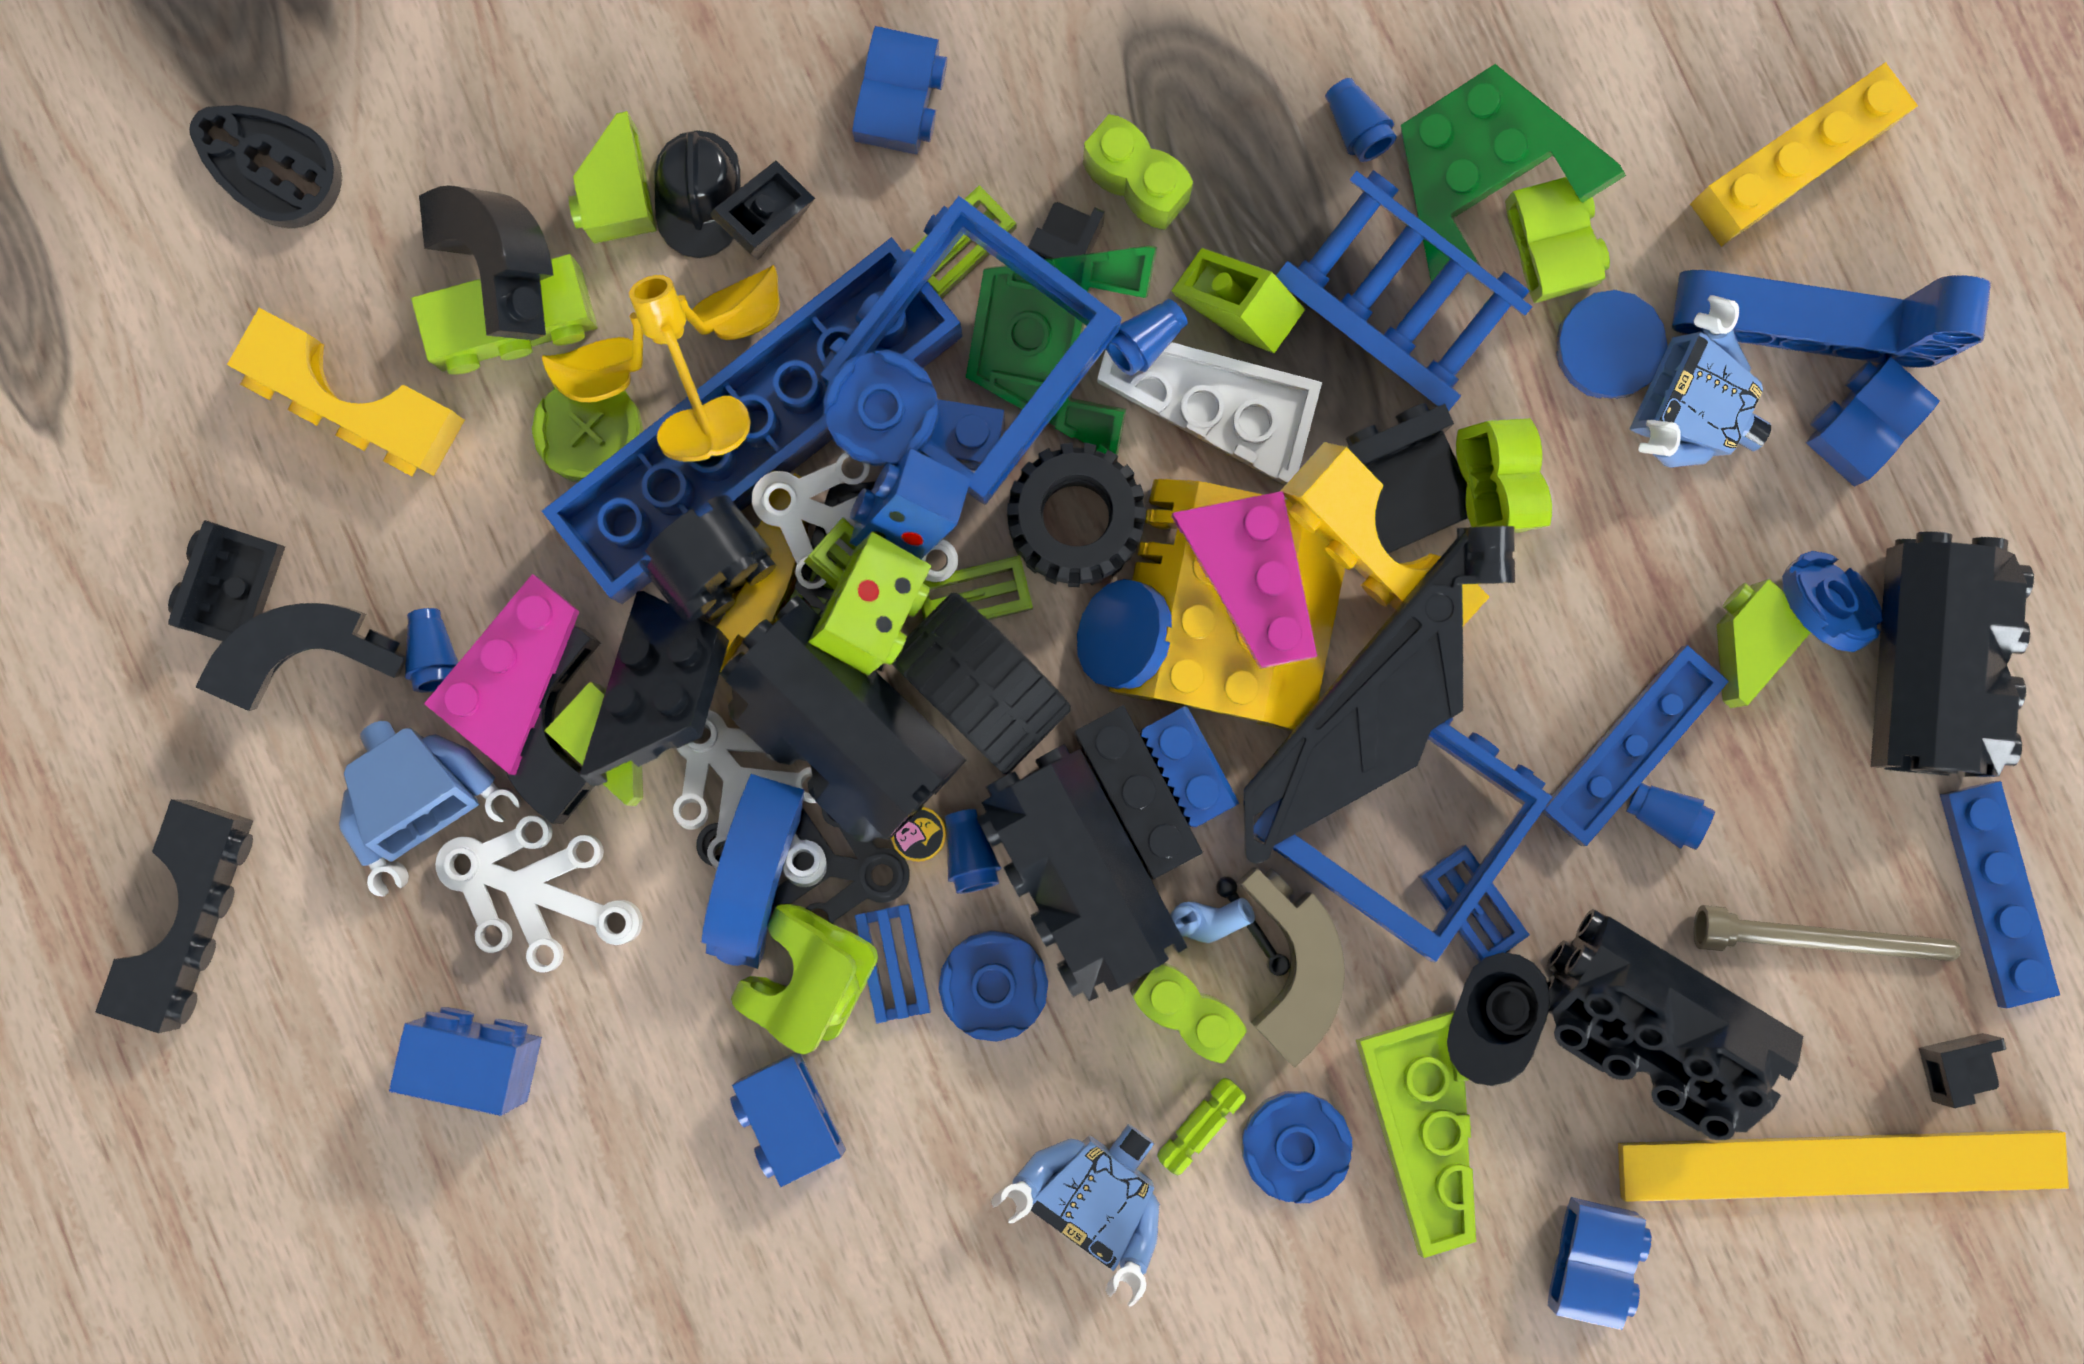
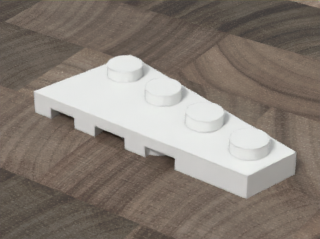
M1172 342L1146 372L1139 370L1132 376L1124 373L1113 362L1105 349L1097 378V383L1284 486L1299 471L1322 385L1320 381Z

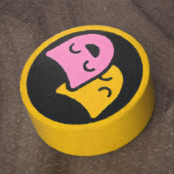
M923 807L891 840L894 848L902 857L916 862L926 861L935 857L944 847L947 836L946 826L942 818L935 811Z

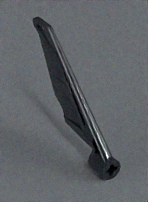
M1514 526L1457 528V539L1245 786L1243 790L1244 853L1249 861L1254 864L1269 859L1274 845L1418 766L1431 730L1463 711L1462 584L1515 583V559H1513V552H1515ZM1280 800L1265 842L1262 844L1254 839L1253 817Z

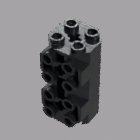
M1935 531L1916 533V539L1895 540V546L1886 549L1882 603L1883 621L1881 622L1870 767L1884 768V770L1943 776L1958 774V771L1965 772V777L1981 778L1999 777L2004 766L2017 765L2022 754V739L2017 733L2018 710L2022 708L2026 698V684L2022 677L2011 676L2007 664L2012 654H2024L2029 645L2030 627L2025 621L2026 598L2031 594L2034 585V573L2031 566L2019 565L2015 554L2008 552L2007 539L1975 537L1972 538V544L1953 543L1952 534Z
M797 595L780 610L775 617L777 622L774 625L767 619L760 622L742 642L749 650L746 653L742 651L737 654L720 672V675L732 687L733 698L728 704L729 715L776 762L791 765L796 760L807 761L811 765L812 776L807 783L809 794L854 839L867 843L872 842L875 838L890 840L924 807V804L934 794L936 795L967 760L876 670L867 676L808 643L820 616Z
M1063 744L1037 758L1035 762L1039 770L1020 780L1016 771H1013L986 786L991 797L981 802L986 813L976 818L991 846L994 847L1003 843L1012 862L1003 868L1018 896L1021 897L1029 892L1035 901L1039 911L1031 914L1030 918L1044 945L1048 947L1056 942L1065 960L1057 963V968L1071 995L1075 997L1083 992L1089 1002L1099 997L1095 986L1104 982L1109 992L1114 991L1168 961L1169 958L1164 949L1170 945L1178 953L1188 947L1082 751L1078 749L1070 754L1066 745Z
M1595 909L1590 910L1584 917L1572 943L1570 944L1563 940L1549 958L1547 968L1554 973L1547 980L1549 988L1547 995L1550 993L1549 1013L1553 1015L1556 1024L1554 1031L1556 1042L1563 1049L1616 1080H1630L1637 1072L1647 1073L1650 1075L1653 1084L1651 1092L1653 1102L1660 1109L1697 1132H1702L1710 1139L1728 1140L1733 1137L1735 1132L1747 1133L1771 1112L1779 1101L1781 1094L1772 1089L1779 1076L1781 1075L1790 1081L1798 1069L1803 1035L1610 916L1601 914Z

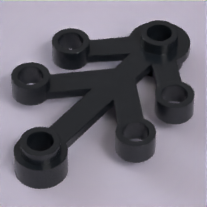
M802 807L800 823L795 834L800 840L815 842L822 848L827 861L826 873L821 881L810 887H799L789 882V880L777 886L773 900L775 908L783 904H792L829 877L851 880L853 882L826 903H812L806 909L809 911L815 908L823 909L828 914V922L835 925L838 918L867 898L875 902L885 903L895 900L904 893L909 884L910 870L905 858L897 851L890 848H877L873 841L870 843L857 841L822 809L824 820L833 827H839L858 859L835 855ZM718 823L706 826L699 833L696 841L699 857L710 866L712 864L709 861L707 851L709 844L717 835ZM807 852L797 854L793 860V866L800 871H806L814 864V857ZM715 853V859L719 862L721 855ZM879 864L888 865L892 869L893 878L888 885H879L873 879V870Z

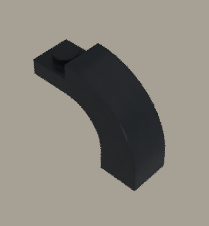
M440 186L419 195L424 249L466 255L473 254L481 279L486 336L535 340L545 336L546 330L540 281L554 276L545 237L531 212L521 202L511 196L465 187Z
M325 603L286 605L259 614L235 629L212 654L195 687L247 711H252L258 708L271 679L279 667L288 659L303 651L310 649L334 651L393 678L399 677L405 665L406 656L396 652L400 645L399 641L380 632L369 629L366 637L357 634L366 617V614L340 605Z
M576 625L573 627L556 673L552 674L539 706L541 711L534 728L530 729L520 754L522 759L515 775H510L506 772L514 788L522 798L552 824H564L595 787L588 784L580 776L582 768L565 753L561 745L545 732V729L554 721L555 708L561 692L601 644L589 632Z

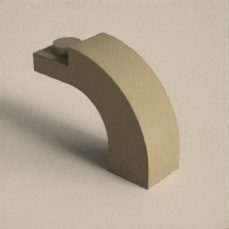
M1252 867L1237 883L1277 923L1284 933L1290 950V970L1281 992L1251 1023L1295 1068L1321 1042L1336 1017L1344 988L1345 969L1342 945L1330 915L1313 893L1306 891L1292 904L1287 898L1294 892L1293 889L1272 868L1263 874L1258 868Z

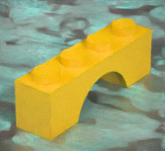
M1885 62L1710 184L1690 205L1722 247L1810 182L1892 128L1918 105Z
M258 308L227 363L229 367L244 374L240 382L241 386L269 401L275 392L292 400L287 409L288 411L318 426L322 417L340 426L335 436L363 451L367 449L369 443L384 449L387 453L383 462L413 477L417 468L432 476L435 475L465 419L405 385H401L390 395L374 402L349 403L339 400L330 389L325 378L323 369L324 344L299 328Z
M1324 442L1281 490L1284 496L1293 504L1289 509V513L1306 530L1311 533L1318 530L1330 542L1325 549L1336 562L1348 570L1354 567L1366 579L1361 586L1370 597L1382 606L1386 607L1390 604L1396 610L1441 556L1430 553L1411 562L1397 563L1382 547L1375 526V510L1383 484L1347 447ZM1462 584L1463 627L1489 598L1487 593L1478 584Z

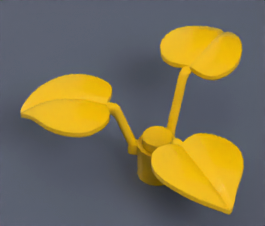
M772 265L704 298L693 309L688 306L684 295H677L673 282L669 277L664 275L645 277L636 282L629 291V297L635 312L629 315L633 325V341L629 338L615 337L596 341L564 354L542 355L544 368L554 387L574 401L590 403L618 395L630 385V372L638 371L643 366L644 335L651 338L657 344H667L692 409L677 412L662 423L657 432V441L661 451L668 458L683 462L701 461L710 458L711 455L719 456L737 448L747 437L750 430L749 413L745 405L732 396H721L702 405L677 340L684 333L686 319L701 335H707L714 331L723 340L741 339L768 327L776 319L780 309L776 269Z

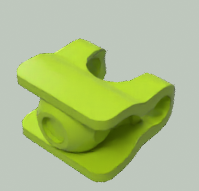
M783 904L775 908L767 928L771 937L788 950L793 960L794 973L790 984L785 986L766 977L749 976L738 982L731 1001L737 1011L765 1028L786 1047L796 1053L807 1054L814 1051L821 1040L829 1041L840 1035L877 963L878 954L871 943L854 933L831 924L802 906Z

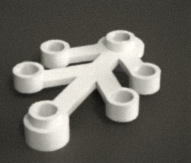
M846 452L839 456L837 462L801 478H797L786 471L770 472L759 479L752 492V505L755 513L766 524L781 528L797 563L796 578L802 586L809 589L819 588L826 581L820 578L817 581L810 582L802 576L801 569L805 564L803 561L813 551L802 520L824 528L826 534L831 531L842 517L853 527L856 524V521L850 519V513L858 496L834 507L810 499L841 482L855 485L867 478L870 467L866 463H863V472L857 478H848L843 474L842 463L846 458L850 457ZM782 488L789 492L791 503L786 509L777 510L770 505L769 495L773 490ZM839 538L836 544L851 556L853 550ZM942 539L932 550L943 551L946 555V564L940 570H929L925 579L931 582H940L948 579L955 572L958 565V555L954 546L947 540ZM927 554L921 559L926 562Z
M709 710L705 728L711 731L710 739L703 744H696L692 741L680 748H676L679 754L687 760L683 793L674 804L673 814L679 825L685 829L693 830L705 824L709 812L703 797L710 764L723 780L717 835L709 844L707 851L709 861L717 869L719 862L715 859L716 850L725 844L750 774L803 789L802 784L806 778L812 776L811 767L803 769L800 773L740 767L728 751L765 752L742 729L727 728L723 718ZM766 754L768 758L774 760L770 755ZM804 791L803 800L809 803H816L815 799ZM688 803H697L701 806L700 815L690 821L681 817L682 808ZM795 834L783 866V872L792 884L799 887H810L817 884L824 877L827 869L826 857L818 844L809 840H800ZM802 852H807L814 857L813 866L806 871L797 870L793 866L795 856Z
M524 817L519 821L516 829L485 843H481L472 837H457L445 843L436 857L437 875L446 887L464 893L478 925L475 931V942L485 952L494 953L502 951L509 946L512 940L511 927L507 922L498 918L487 886L506 892L529 944L526 953L527 963L537 972H548L556 969L561 964L564 956L562 946L552 939L538 905L595 926L599 937L612 945H621L634 940L642 929L643 919L641 912L636 905L629 901L616 900L602 905L545 883L576 868L596 866L601 861L604 850L602 843L594 836H577L570 841L566 849L517 871L494 863L524 847L538 849L546 846L552 838L553 831L550 822L544 817ZM531 822L539 823L543 829V835L536 843L530 842L525 835L526 827ZM583 841H588L594 848V856L588 862H582L576 854L578 845ZM460 854L467 855L471 861V868L465 875L459 874L454 867L455 859ZM614 912L620 913L625 918L626 925L621 933H614L608 928V918ZM491 925L497 926L502 932V940L497 946L490 945L485 938L486 930ZM541 945H547L553 950L554 959L548 966L542 965L537 960V949Z

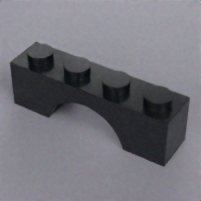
M170 800L152 853L167 866L175 880L178 890V910L175 921L166 937L153 949L141 955L113 960L95 1013L158 1034L180 1029L181 1024H185L189 1020L197 1003V993L193 992L199 973L208 967L216 949V941L212 939L218 919L223 918L227 914L233 902L235 890L230 885L237 866L245 862L252 848L253 836L249 832L253 820L194 800Z

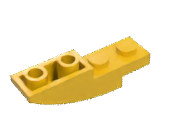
M796 473L793 474V475L796 476L797 478H801V477H800L799 475H797ZM777 488L770 493L769 503L773 508L783 510L790 505L791 496L787 490ZM802 520L808 535L809 522ZM763 521L760 522L757 528H754L771 548L770 557L776 564V567L759 583L750 586L746 582L742 588L732 595L736 602L717 625V628L729 640L721 671L731 661L746 636L760 622L767 619L772 625L775 624V617L787 604L797 582L795 573L797 563L781 528L768 525Z

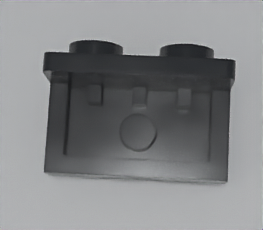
M204 520L201 529L192 535L188 543L186 557L189 563L183 580L174 587L169 597L168 611L171 614L168 625L223 642L243 623L263 613L285 546Z

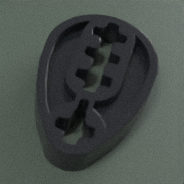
M240 105L205 107L192 118L189 133L202 163L216 182L234 200L263 221L281 228L304 227L321 219L335 204L342 184L341 165L333 148L310 127L285 115L261 108ZM213 126L219 129L224 128L229 135L239 142V145L232 146L225 141L214 140L208 135L210 129ZM258 153L265 156L269 154L283 168L290 169L292 167L293 171L305 181L310 183L315 181L320 187L319 193L316 196L308 193L305 195L292 182L288 180L282 181L267 167L261 166L259 168L254 162L255 156Z

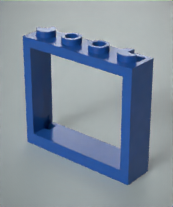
M958 196L949 209L943 206L936 216L933 214L924 228V233L928 236L915 253L907 249L899 257L889 274L894 280L881 296L873 293L864 302L855 318L860 324L846 341L840 337L830 346L831 352L821 364L825 369L820 375L828 387L831 377L845 361L857 355L860 357L866 353H872L963 234L1085 324V329L975 472H972L931 440L919 452L971 478L967 493L983 505H986L1118 333L1122 317Z
M1453 717L1431 730L1428 740L1522 804V806L1433 931L1426 928L1294 834L1273 847L1274 851L1430 962H1437L1552 799L1550 794L1542 790L1546 783L1533 775L1534 772L1521 764H1518L1513 770L1496 758L1500 750L1490 741L1475 732H1472L1467 738L1451 727L1450 724L1453 721ZM1280 800L1266 808L1254 825V836L1263 843L1269 832Z

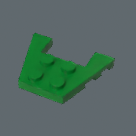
M1496 64L1490 66L1401 124L1418 218L1479 266H1481L1458 228L1454 218L1548 158L1555 157L1581 203L1626 176L1617 161ZM1423 239L1432 283L1450 259Z
M1147 245L1045 260L1088 293H1090L1091 288L1146 298L1149 293L1157 247ZM1006 265L987 267L983 270L966 378L1023 410L1082 333L1084 324ZM1071 393L1049 423L1054 425L1055 429L1071 438L1075 437L1084 443L1096 445V450L1106 454L1107 450L1118 455L1126 409L1074 399Z

